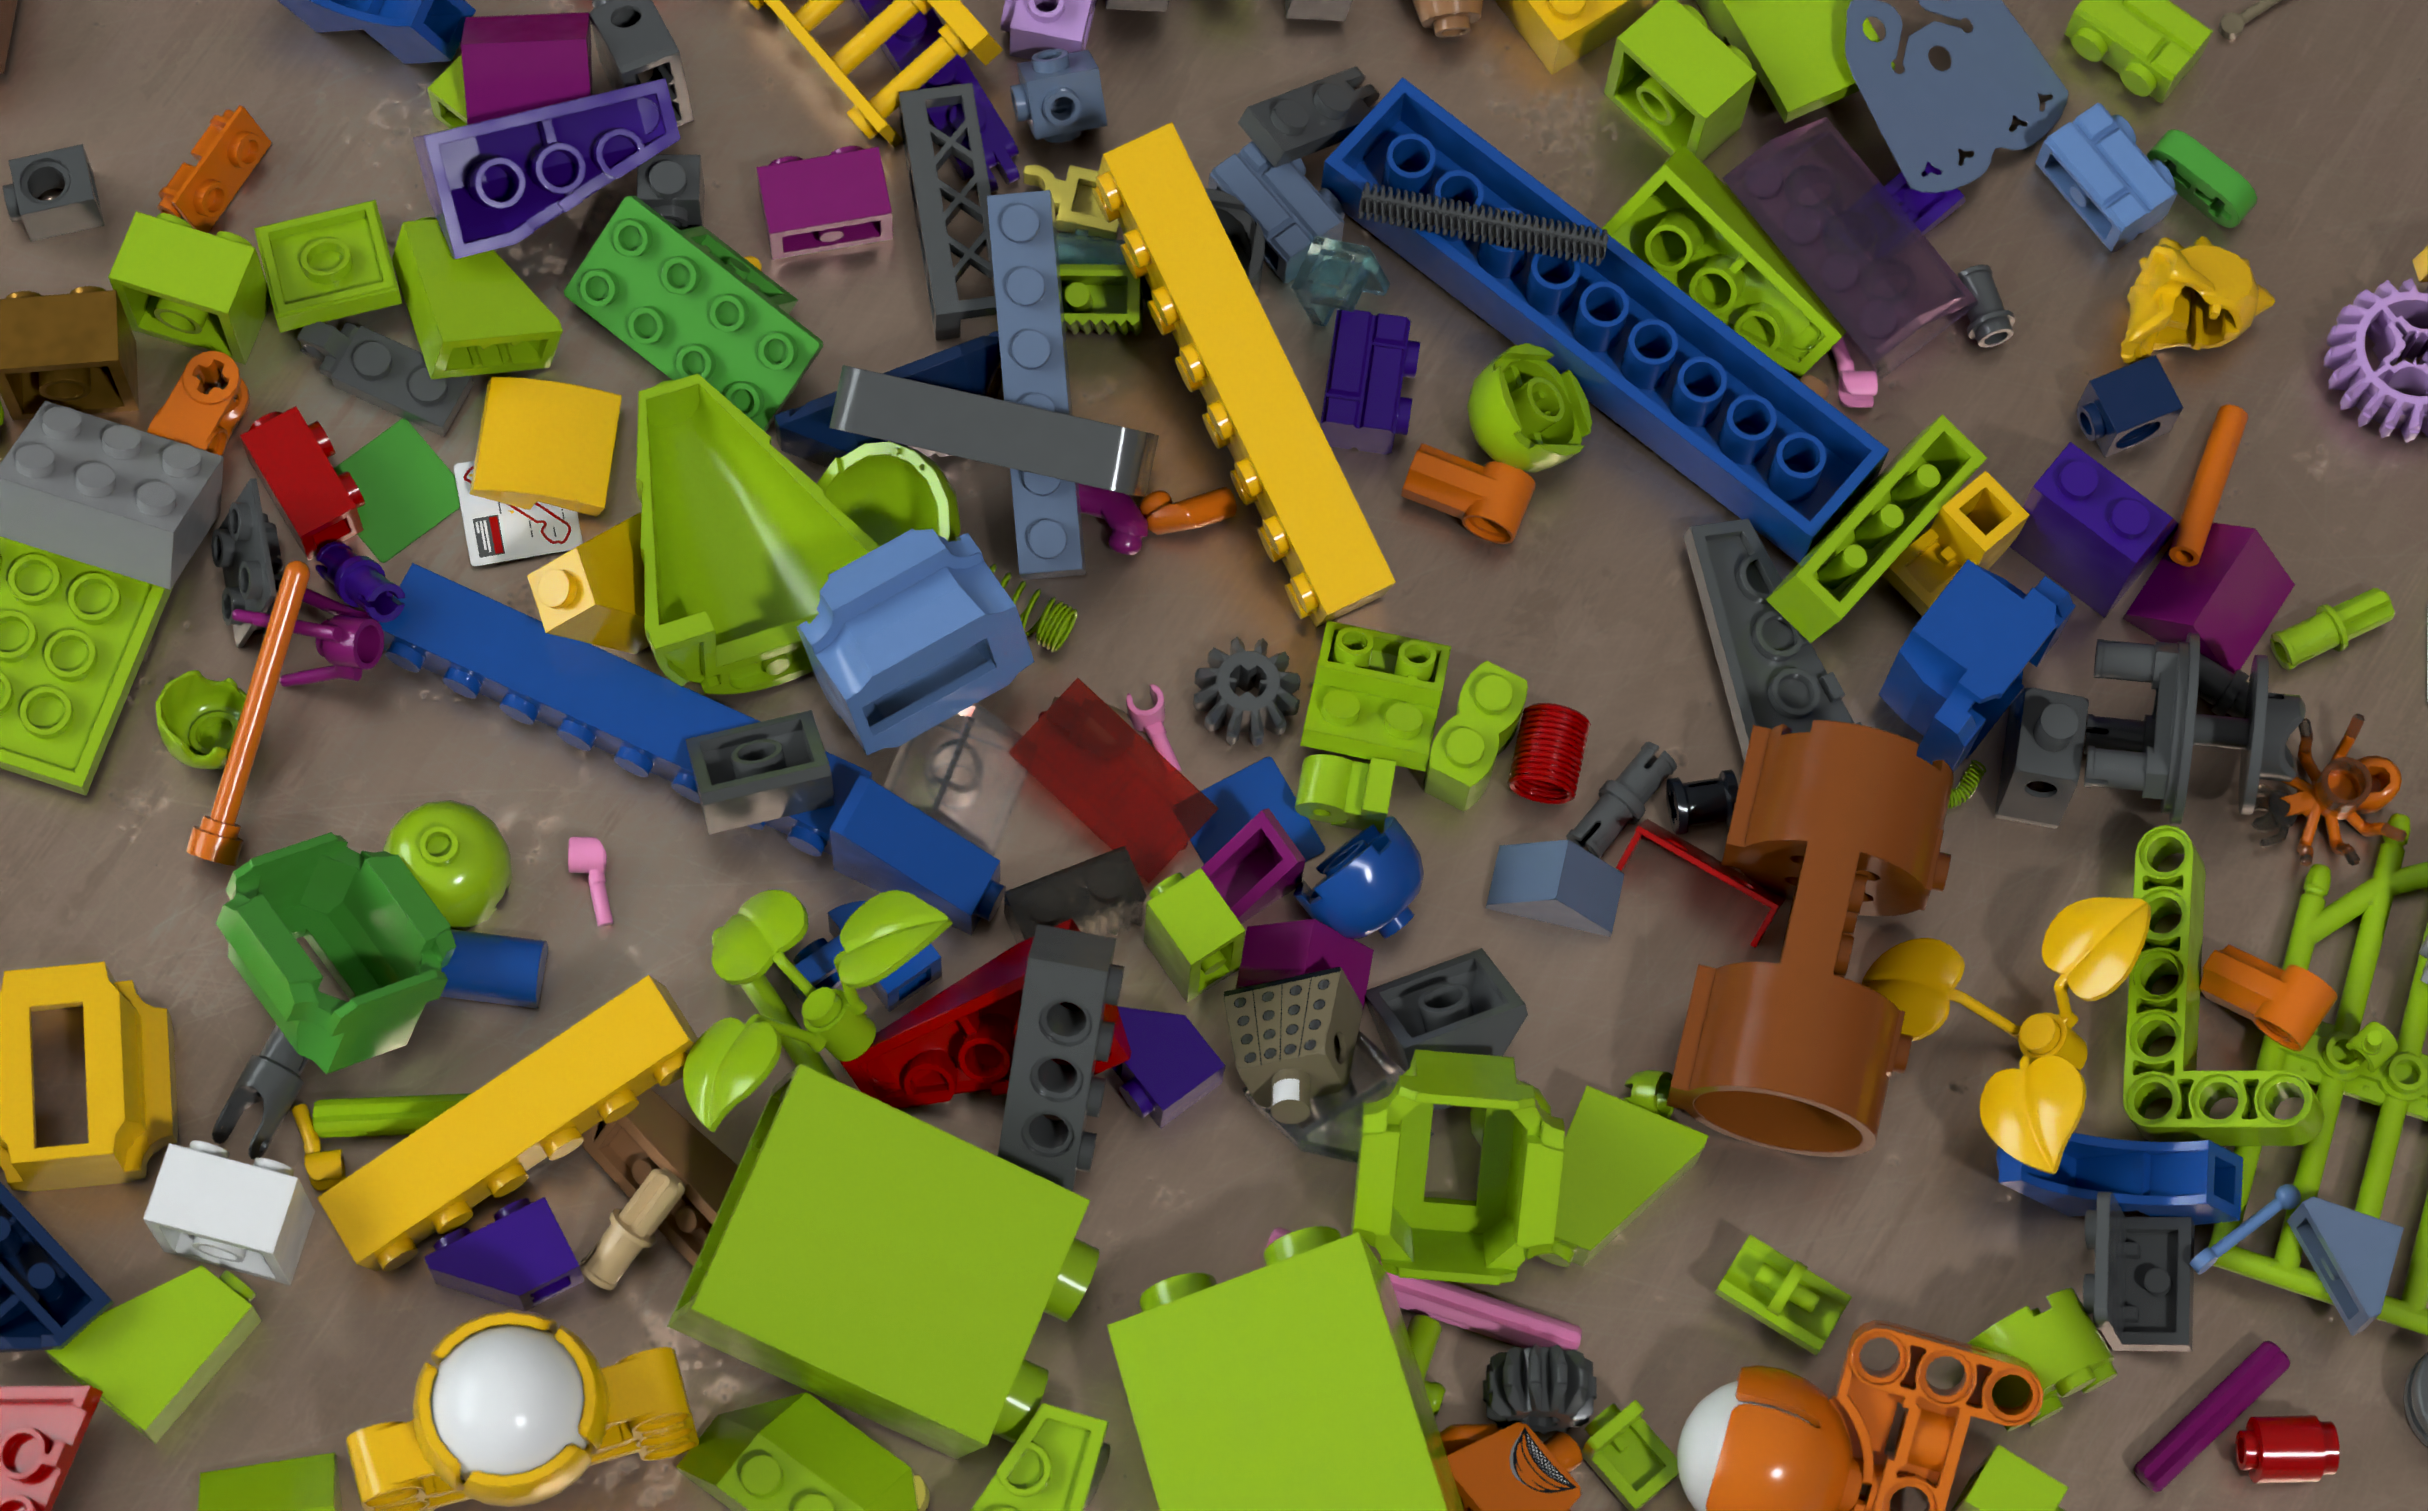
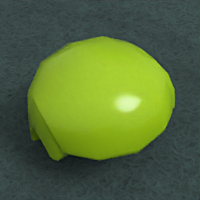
M192 670L165 684L155 703L158 731L162 742L171 756L182 764L193 768L209 770L225 768L247 695L241 688H238L237 683L232 678H227L224 681H214L206 679L198 670Z

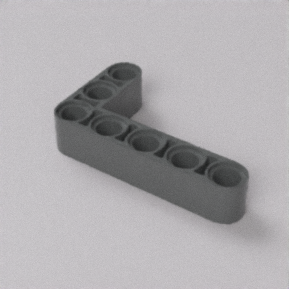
M845 365L842 366L829 428L1144 497H1146L1159 435Z

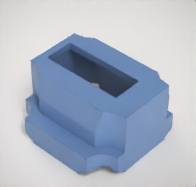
M911 529L829 574L827 582L820 590V602L817 607L819 614L810 624L805 621L796 627L817 681L828 702L838 717L844 720L867 756L884 748H894L905 744L1010 685L1019 672L1035 662L1016 605L985 563L980 549L968 533L956 537L957 541L949 542L946 538L937 535L933 529Z

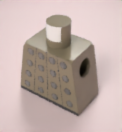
M1341 966L1224 992V1003L1236 1068L1256 1104L1265 1108L1271 1107V1115L1275 1120L1285 1124L1301 1123L1310 1116L1311 1098L1338 1093L1347 1086L1363 1013V1005Z

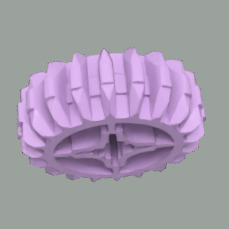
M2411 277L2407 281H2403L2399 290H2397L2387 279L2384 283L2379 284L2374 293L2365 289L2357 295L2353 305L2349 304L2343 307L2337 317V325L2332 327L2327 336V345L2331 348L2324 357V367L2334 370L2328 380V389L2346 391L2340 400V410L2357 407L2362 411L2358 417L2359 427L2369 424L2371 419L2381 424L2379 428L2381 439L2390 436L2394 428H2399L2405 442L2408 443L2415 440L2420 430L2428 438V287L2424 293L2418 292ZM2365 335H2368L2375 344L2372 350L2380 361L2375 371L2371 368L2366 356ZM2424 355L2417 365L2416 359ZM2401 356L2402 361L2395 365L2398 358ZM2405 358H2410L2413 363L2406 361Z

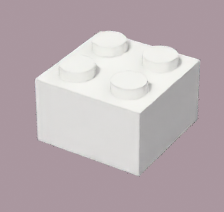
M191 1141L189 1148L169 1143L143 1218L162 1250L174 1255L291 1286L315 1213L299 1178L293 1176L294 1170L283 1163L266 1158H256L253 1165L228 1159L230 1153L227 1150L203 1141Z

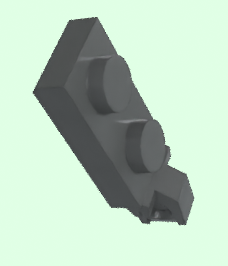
M319 321L304 326L297 336V340L300 341L302 347L300 349L301 352L322 362L319 367L320 373L332 379L334 387L441 436H445L474 385L472 376L430 379L422 353L363 326L358 327L346 322L342 330L339 331L337 328Z

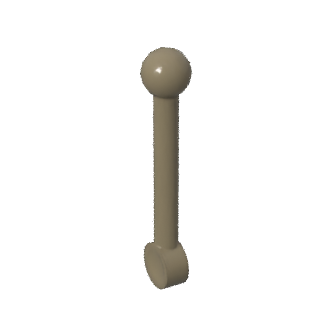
M2260 0L2240 14L2234 12L2225 14L2219 24L2220 34L2227 39L2238 38L2246 23L2282 0Z

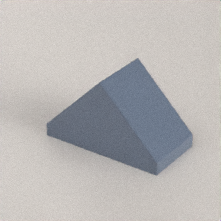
M1570 840L1500 845L1485 909L1611 937L1624 873Z
M2317 1197L2307 1199L2287 1219V1223L2348 1330L2354 1336L2364 1331L2381 1313L2404 1227Z

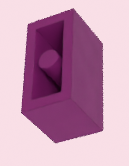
M845 146L834 150L827 156L809 159L786 156L772 161L768 166L756 167L759 196L772 260L893 240L892 210L879 147L863 149L859 146Z

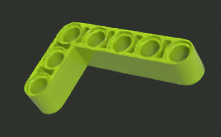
M2169 825L2154 827L2140 839L2135 855L2133 898L2143 899L2151 906V919L2145 944L2134 968L2129 974L2123 1084L2124 1110L2141 1135L2150 1142L2210 1140L2220 1146H2298L2306 1144L2316 1138L2322 1130L2325 1116L2323 1106L2306 1079L2296 1072L2285 1070L2196 1071L2206 880L2205 865L2186 832L2178 827ZM2176 853L2185 855L2183 862L2175 870L2165 873L2157 871L2160 862L2168 855ZM2169 914L2182 915L2180 923L2172 931L2162 934L2154 932L2156 924L2164 916ZM2170 974L2179 976L2173 990L2161 995L2151 994L2152 986L2162 976ZM2163 1036L2176 1037L2175 1044L2170 1052L2159 1057L2148 1056L2149 1047L2156 1039ZM2164 1097L2173 1099L2171 1109L2166 1115L2153 1120L2145 1118L2146 1109L2151 1102ZM2228 1097L2238 1099L2237 1108L2227 1118L2219 1120L2209 1118L2210 1110L2217 1101ZM2293 1097L2304 1099L2303 1108L2293 1118L2282 1120L2274 1117L2276 1108L2284 1100Z

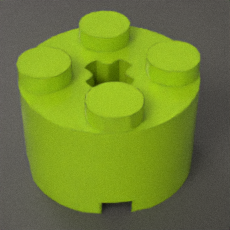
M2073 1288L2063 1289L2046 1296L2052 1307L2041 1313L2039 1308L2030 1310L2029 1306H2026L1995 1323L1967 1343L2016 1357L2028 1363L2036 1372L2043 1390V1405L2037 1416L2028 1422L2030 1427L2045 1421L2064 1408L2059 1397L2065 1398L2080 1390L2083 1394H2086L2106 1384L2118 1375L2112 1365L2113 1355L2090 1316L2084 1311V1306ZM2018 1375L2004 1376L1995 1383L1992 1389V1398L1997 1404L2006 1408L2020 1406L2029 1395L2030 1384ZM2004 1425V1427L2006 1428V1430H2007L2008 1432H2009V1431H2012V1430H2014V1429H2016V1428H2018V1427H2020V1426H2022V1425H2019V1426H2005V1425Z

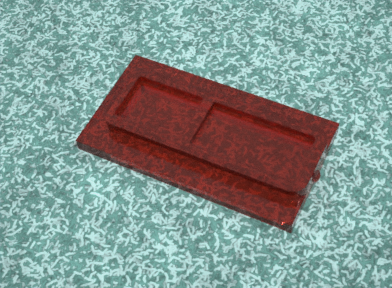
M1079 678L1064 691L1048 710L1042 711L1039 714L1037 722L1008 752L1016 762L1148 884L1179 851L1187 848L1188 841L1219 809Z

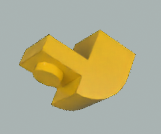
M1984 471L1941 507L1931 528L1910 544L1882 575L1923 616L1968 559L1988 570L2014 542L2030 514L1987 471Z

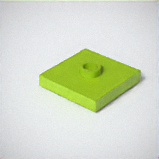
M376 200L254 228L280 333L302 328L319 321L327 322L403 304Z

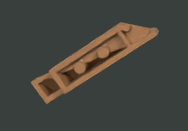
M649 1088L636 1097L639 1104L629 1114L612 1123H605L602 1120L582 1133L584 1138L583 1147L630 1199L650 1172L656 1168L670 1170L685 1184V1193L658 1229L694 1267L738 1165L656 1092Z

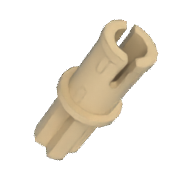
M666 1168L652 1170L623 1209L616 1208L609 1215L611 1225L589 1254L579 1263L582 1273L597 1286L606 1290H613L643 1248H651L655 1244L656 1236L654 1232L685 1193V1184Z

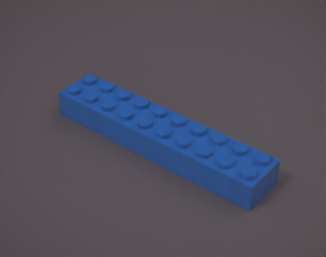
M1402 77L1324 161L1321 189L1326 188L1331 191L1347 215L1515 345L1529 343L1543 347L1555 356L1547 360V362L1553 365L1560 374L1569 369L1578 379L1590 403L1740 519L1749 518L1753 528L1797 563L1807 555L1878 477L1889 451L1886 446L1609 234L1605 258L1599 266H1596V258L1592 264H1588V256L1584 263H1581V255H1579L1577 261H1573V253L1570 259L1566 260L1565 251L1562 258H1558V250L1551 257L1550 248L1546 255H1542V247L1539 253L1535 254V245L1531 252H1527V244L1524 250L1520 251V243H1518L1516 249H1512V241L1505 248L1504 239L1500 246H1496V238L1494 243L1490 245L1489 236L1485 243H1481V235L1476 242L1473 241L1474 234H1472L1470 240H1466V232L1460 239L1458 238V230L1454 237H1450L1451 230L1445 236L1443 235V227L1439 234H1435V226L1430 233L1428 232V225H1426L1424 231H1420V223L1414 230L1412 229V222L1408 228H1405V220L1401 226H1397V218L1393 225H1389V217L1386 223H1382V216L1378 222H1374V214L1371 220H1366L1367 213H1365L1362 219H1359L1362 191L1365 183L1369 182L1370 191L1373 184H1377V192H1379L1381 185H1384L1385 194L1389 187H1392L1393 195L1396 188H1399L1400 197L1405 189L1408 191V198L1411 192L1414 191L1416 200L1419 193H1423V201H1425L1427 194H1430L1431 203L1434 196H1438L1439 204L1442 197H1445L1446 206L1450 199L1454 200V207L1457 201L1460 200L1462 209L1465 202H1468L1469 210H1471L1473 203L1477 205V212L1480 205H1484L1485 213L1488 206L1492 207V215L1495 209L1499 208L1500 216L1503 210L1506 209L1508 217L1511 211H1514L1516 219L1519 212L1523 214V221L1526 214H1530L1531 222L1534 215L1538 216L1539 223L1541 218L1545 217L1546 225L1551 218L1554 221V226L1557 220H1560L1563 228L1566 221L1569 223V230L1573 223L1577 225V231L1580 224L1584 225L1585 232L1587 227L1591 226L1592 234L1595 228H1599Z

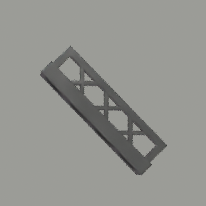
M972 83L899 92V122L936 341L959 338L961 319L997 315L987 196L991 195ZM962 104L964 121L954 134L949 137L929 124L927 108ZM966 136L968 138L969 150L960 144ZM932 141L942 147L936 155H934ZM951 154L973 168L974 176L960 193L938 179L937 171ZM975 191H977L979 206L969 200ZM942 197L951 202L945 211L943 209ZM960 210H963L982 223L983 232L970 248H967L947 233V226ZM985 246L987 250L988 261L979 256V254L985 248ZM951 252L960 258V261L954 268ZM971 265L992 279L994 296L959 300L956 282Z

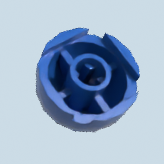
M1389 816L1385 818L1384 833L1381 834L1374 825L1364 829L1316 867L1320 874H1325L1326 876L1313 889L1303 880L1293 893V896L1312 919H1316L1333 928L1345 938L1360 939L1378 931L1385 939L1403 928L1414 917V913L1408 906L1421 890L1424 875L1421 855L1411 837L1396 818Z

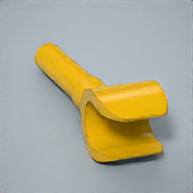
M306 1104L296 1105L291 1111L304 1144V1164L311 1186L319 1191L329 1190L346 1178L342 1149L322 1151L318 1133L313 1129V1120Z

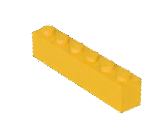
M648 975L318 1196L317 1199L356 1264L376 1272L381 1268L384 1272L394 1270L410 1261L418 1253L416 1245L436 1231L442 1235L465 1224L473 1216L471 1208L493 1194L495 1198L502 1197L519 1188L529 1177L526 1171L545 1158L557 1160L574 1151L584 1141L581 1134L600 1121L612 1123L629 1114L639 1104L636 1097L655 1084L659 1083L660 1086H667L681 1079L686 1058L698 1037L666 986Z

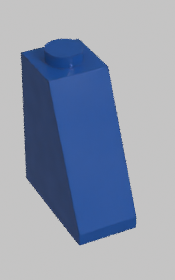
M859 774L830 828L834 870L881 893L890 890L909 892L945 913L952 921V927L971 936L981 918L991 921L1006 891V886L999 883L1000 860L872 779Z

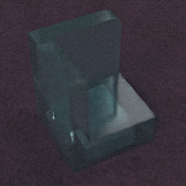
M1315 236L1291 288L1312 324L1325 327L1335 308L1353 312L1362 292L1385 296L1390 282L1370 247Z

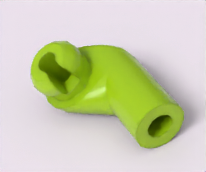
M1416 1315L1410 1319L1407 1332L1435 1417L1438 1415L1446 1390L1441 1383L1425 1380L1442 1327L1439 1322L1429 1316Z

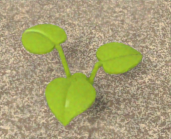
M767 890L752 896L740 907L738 914L729 918L720 931L712 951L713 968L725 982L731 985H744L759 979L775 962L807 997L802 1006L803 1023L807 1030L761 1014L752 1015L746 1024L737 1018H723L707 1029L690 1049L683 1070L686 1099L699 1121L708 1130L715 1132L727 1113L763 1083L780 1058L782 1050L780 1035L807 1043L815 1052H820L825 1047L837 1060L842 1062L852 1061L863 1055L875 1039L876 1026L864 1013L867 1010V1005L859 998L856 988L868 987L889 976L953 925L952 921L945 913L909 892L890 890L879 893L862 904L849 917L841 930L840 942L845 950L835 956L834 965L844 992L840 989H831L829 987L816 989L783 954L800 942L806 935L809 926L806 908L794 895L783 890Z

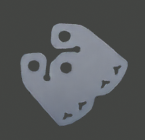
M1852 0L1847 9L1845 56L1852 76L1911 189L1919 192L1939 193L1967 185L1987 171L1991 163L1992 154L1996 148L2023 150L2047 134L2061 117L2067 104L2068 90L2002 0H1918L1919 4L1926 11L1960 21L1963 18H1967L1972 23L1973 30L1966 33L1962 28L1933 21L1909 35L1902 63L1904 66L1902 74L1894 72L1891 66V62L1897 57L1903 26L1901 16L1897 10L1890 4L1878 0ZM1876 17L1883 23L1886 34L1882 41L1873 42L1865 36L1863 22L1866 18ZM1941 46L1949 52L1951 66L1948 70L1939 71L1932 66L1929 60V51L1932 47ZM2038 94H2052L2053 98L2045 102V109L2041 112ZM2012 116L2027 122V126L2018 125L2014 132L2009 131V127L2012 124ZM1958 149L1974 152L1973 157L1964 158L1962 166L1958 165ZM1927 162L1942 171L1941 175L1932 172L1926 177L1921 175L1926 168Z

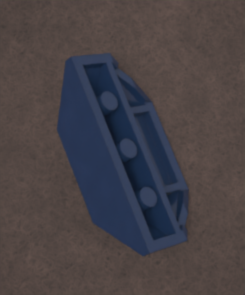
M998 330L989 333L988 336L972 339L882 374L996 399L1003 383ZM837 391L807 402L804 406L796 409L792 408L774 415L776 437L781 451L826 468L830 466L835 457L841 458L865 443L888 441L829 428ZM909 446L915 450H918L919 452L923 453L928 457L934 454H937L940 457L951 456L949 454Z
M0 1182V1353L63 1349L114 1302Z

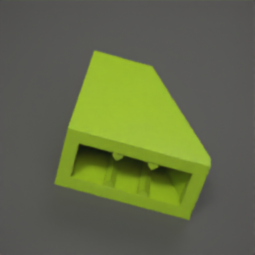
M424 217L402 223L392 263L430 379L550 368L563 332L560 321L494 250L453 259L437 218Z
M1587 1085L1564 1140V1156L1552 1253L1537 1256L1546 1262L1561 1267H1569L1571 1262L1584 1267L1697 1163L1709 1135Z
M201 1265L102 1313L63 1349L44 1351L58 1367L82 1386H92L103 1391L100 1401L156 1444L262 1320L253 1305L250 1304L256 1294L245 1283L227 1270L218 1278Z

